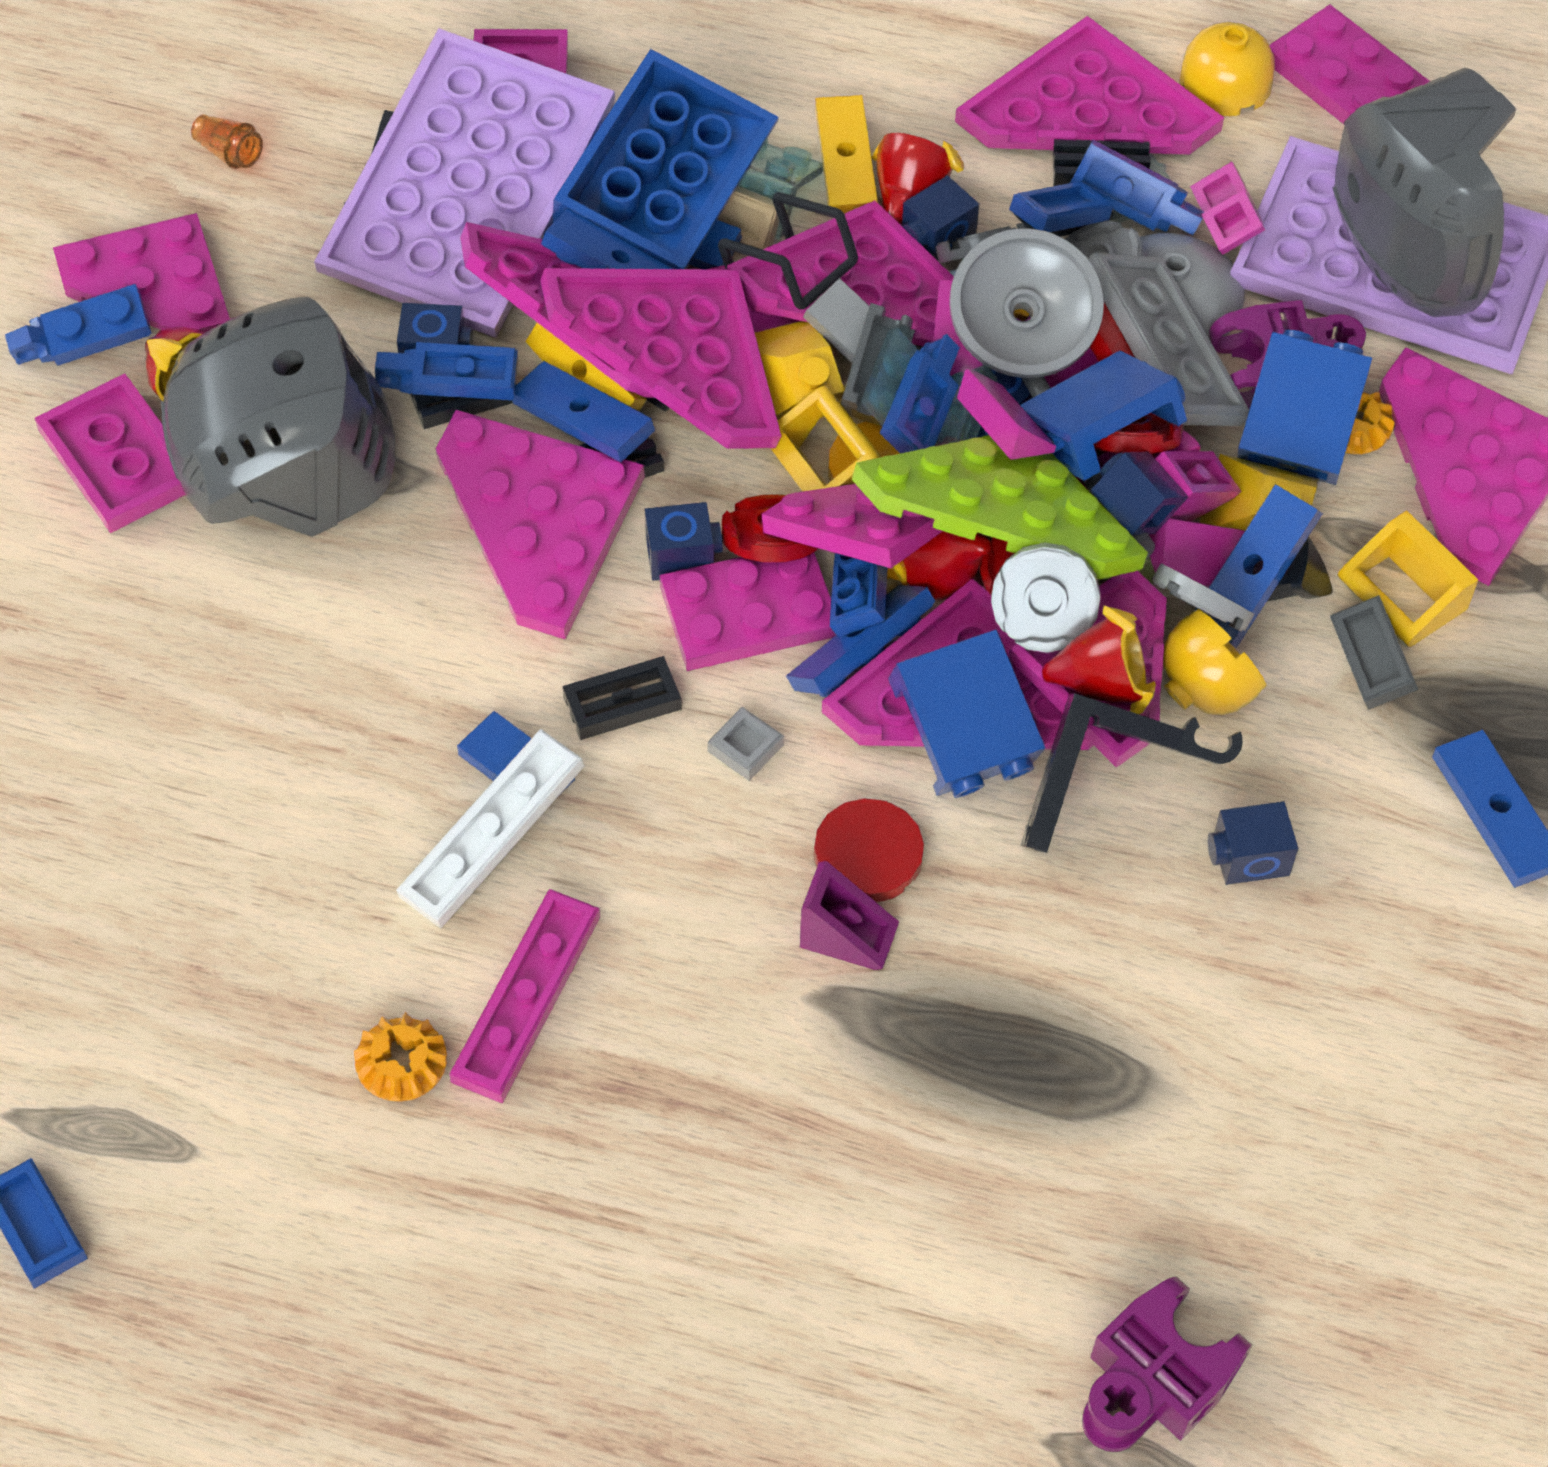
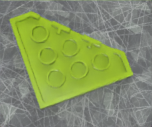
M988 435L901 454L888 455L857 462L855 465L852 481L880 512L901 518L903 511L907 510L935 519L932 528L975 540L978 532L1008 542L1006 551L1016 553L1023 547L1040 543L1063 545L1083 556L1096 573L1097 579L1100 580L1142 570L1148 552L1134 539L1128 530L1104 508L1097 498L1052 453L1010 460Z

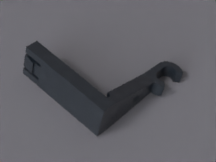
M1079 694L1068 695L1030 818L1025 827L1021 846L1047 853L1090 717L1093 718L1092 726L1213 764H1225L1238 756L1243 744L1241 731L1229 736L1227 749L1219 753L1200 747L1195 742L1194 734L1200 727L1196 717L1189 719L1181 729Z

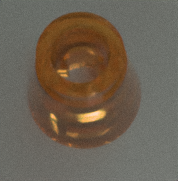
M202 114L192 124V138L230 168H249L261 156L263 139L250 123Z

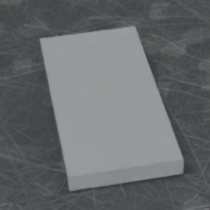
M1093 253L1088 260L1100 280L1103 300L1135 358L1145 361L1160 371L1173 375L1182 385L1185 392L1183 407L1187 417V422L1184 425L1241 426L1247 420L1249 408L1163 258Z

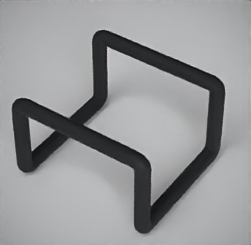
M777 192L773 195L772 200L785 239L795 235L784 204L836 219L848 258L802 298L791 263L785 256L726 238L719 240L718 249L726 269L727 265L734 262L730 250L780 265L795 307L805 309L855 266L858 261V253L845 214L840 209Z

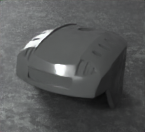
M1462 68L1445 77H1440L1425 85L1412 88L1402 94H1397L1390 98L1382 97L1357 108L1344 122L1345 127L1342 133L1336 165L1335 185L1332 187L1342 222L1359 255L1370 270L1406 305L1431 317L1460 316L1472 312L1479 307L1491 289L1502 250L1504 235L1503 194L1494 175L1480 155L1514 118L1516 108L1500 91L1498 92L1480 74L1469 68Z
M295 297L258 307L233 317L191 341L179 353L166 385L164 400L161 402L164 439L176 478L180 481L190 503L207 522L211 524L224 523L255 516L313 537L369 507L387 490L396 458V436L386 396L375 377L346 342L338 326L315 300L309 297ZM272 428L277 430L282 439V443L278 446L275 445L269 434ZM247 439H249L255 449L253 457L249 456L243 446ZM368 447H370L367 460L364 461ZM381 448H382V457H381L380 466H379V469H378V473L375 474L377 465H378V463H379V458H380V453H381ZM223 452H225L228 457V463L226 465H223L222 461L220 460V455Z

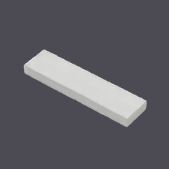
M540 729L397 888L396 891L399 898L441 929L584 768L582 758Z

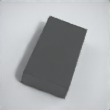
M1379 595L1330 615L1368 710L1419 690Z

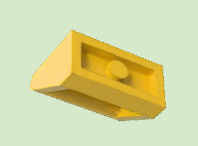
M821 386L778 420L781 438L776 448H770L802 491L855 484L852 481V476L856 463L881 458V455L827 386ZM822 414L857 458L853 464L828 484L825 483L800 450V446Z
M1407 510L1392 519L1337 574L1363 602L1378 595L1380 596L1395 634L1408 647H1412L1468 610L1478 583V579ZM1389 557L1435 603L1419 619L1413 622L1364 573Z

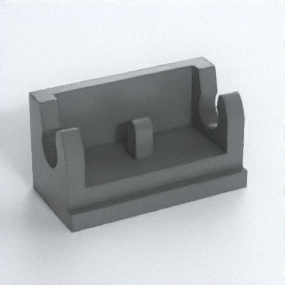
M870 303L841 399V405L851 417L883 426L897 393L915 330L911 329L913 319L908 315H903L901 320L892 319L885 316V307Z

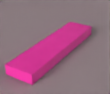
M552 889L547 891L450 1071L451 1083L503 1104L600 919V908Z

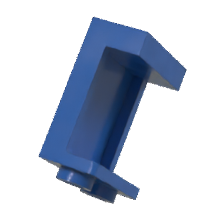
M1285 330L1283 334L1272 332L1239 444L1237 458L1318 478L1319 481L1336 485L1372 357L1364 356V351L1361 348L1347 343L1337 342L1334 343L1333 347L1314 343V338L1311 335L1301 331Z
M1122 351L1112 354L1020 405L1056 445L1055 451L1052 454L1073 475L1083 481L1101 471L1094 443L1149 413L1177 426L1187 422L1183 407L1185 392L1177 378Z
M997 630L899 662L888 678L895 697H905L937 777L933 785L937 796L952 791L954 798H960L982 789L985 786L983 780L1002 774L1005 781L1025 775L1034 769L1033 762L1045 750V745Z

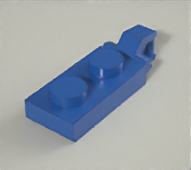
M1092 140L1070 182L1082 181L1114 205L1113 210L1153 231L1158 228L1167 232L1172 224L1194 235L1203 220L1201 214L1204 211L1185 201L1188 192L1178 187L1179 184L1095 140Z
M133 284L41 314L40 317L37 316L29 321L30 326L26 325L5 334L9 352L18 365L39 358L42 363L55 361L56 365L59 366L148 337L152 334L141 293L137 285Z
M947 334L934 342L925 343L923 348L914 353L880 431V434L900 454L935 446L959 385L953 380L950 371L960 347Z
M416 342V348L404 350V353L377 352L375 379L380 387L400 390V392L412 393V395L514 401L518 350L509 347Z

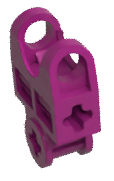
M1295 300L1254 305L1227 313L1212 324L1209 329V338L1216 352L1231 354L1232 358H1243L1251 362V364H1247V369L1239 370L1230 375L1238 390L1245 387H1254L1249 391L1240 392L1250 410L1272 332L1283 334L1285 330H1297L1311 335L1314 338V343L1333 347L1334 343L1340 342L1362 349L1366 339V331L1363 325L1354 317L1345 314H1333L1326 317L1307 319L1303 301ZM1280 313L1284 314V320L1281 319ZM1334 327H1336L1334 339H1331ZM1233 330H1242L1239 333L1223 336L1225 333Z
M1176 1276L1166 1279L1136 1298L1096 1337L1090 1358L1105 1373L1091 1387L1088 1402L1082 1414V1427L1089 1441L1102 1450L1120 1452L1129 1449L1157 1420L1181 1441L1219 1403L1253 1346L1240 1333L1236 1334L1227 1343L1221 1339L1218 1343L1211 1346H1196L1185 1341L1175 1328L1174 1312L1185 1300L1190 1288ZM1120 1407L1126 1413L1120 1411L1117 1412L1114 1416H1112L1106 1411V1409L1110 1412H1113Z

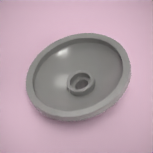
M1024 228L996 233L984 239L969 251L955 273L950 290L949 307L952 324L957 336L964 347L979 362L992 370L1008 376L1038 378L1060 372L1074 364L1084 355L1099 331L1103 316L1104 300L1098 275L1087 257L1078 248L1055 234ZM1017 309H1023L1029 313L1030 319L1028 321H1019L1014 317L1013 312Z
M1157 233L1140 237L1147 257L1163 258L1208 338L1209 329L1217 319L1227 313L1243 308L1244 288L1230 275L1234 264L1225 254L1222 255L1217 248L1200 239L1182 234Z

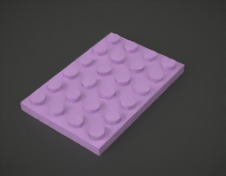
M438 28L314 261L317 272L400 303L460 305L463 307L465 326H471L473 330L497 338L513 304L465 268L460 240L466 222L543 239L546 230L553 224V200L616 102L615 91Z
M1290 136L1258 208L1265 231L1243 243L1230 275L1246 290L1283 302L1302 300L1305 309L1327 316L1333 314L1349 315L1357 319L1365 328L1513 375L1548 279V216L1503 202L1504 235L1497 272L1488 295L1479 307L1467 314L1431 317L1406 305L1394 295L1370 270L1355 248L1342 222L1332 189L1335 185V172L1339 151Z

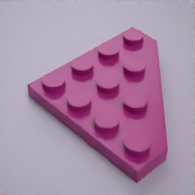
M1086 16L956 108L955 122L988 148L1053 150L1054 139L1150 142L1149 153L1190 155L1222 131L1224 117L1097 22Z
M875 200L845 213L858 253V261L840 279L869 306L870 303L885 307V316L896 320H901L903 315L911 317L913 319L911 329L915 330L911 344L924 346L927 342H933L940 280H953L954 276ZM835 218L763 249L783 255L790 261L802 298L848 258ZM751 256L744 257L727 265L726 270L739 271L746 302L755 311L807 322L803 316L815 301L805 309L795 307L780 265Z
M466 222L460 237L465 268L626 391L635 392L647 398L654 397L549 322L540 282L544 269L581 267L560 260L554 252L541 245L543 239Z
M544 269L540 282L551 324L725 448H776L781 438V433L738 270Z
M1405 347L1383 377L1379 388L1380 397L1383 404L1392 405L1395 437L1405 463H1410L1417 481L1415 485L1416 493L1426 519L1432 521L1438 541L1478 581L1489 586L1548 499V418Z
M456 410L435 448L438 462L454 489L456 499L470 528L473 529L481 545L482 553L497 584L500 585L508 601L509 609L517 625L566 640L645 478L644 465L625 459L620 463L598 451Z
M971 579L822 700V713L858 745L924 747L905 697H895L888 678L899 662L993 630H997L1009 659L1010 648L1016 643L997 624L991 604L992 596L975 580ZM1010 661L1045 749H1052L1062 713ZM1084 736L1080 750H1089L1094 745Z

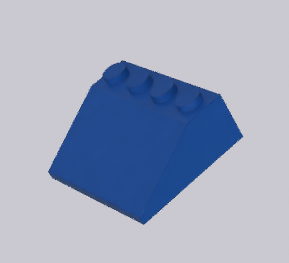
M650 48L553 200L552 223L566 209H569L673 269H687L774 129L779 117Z

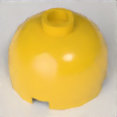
M1215 23L1201 30L1187 46L1183 56L1179 83L1220 115L1237 116L1240 115L1241 108H1248L1255 104L1254 110L1258 109L1270 96L1275 71V58L1266 38L1256 29L1242 23Z
M1196 609L1189 616H1185L1166 639L1163 668L1170 681L1164 685V688L1184 710L1193 704L1206 714L1222 716L1237 712L1251 703L1267 687V684L1246 653L1243 652L1240 655L1229 642L1232 639L1229 634L1200 609Z

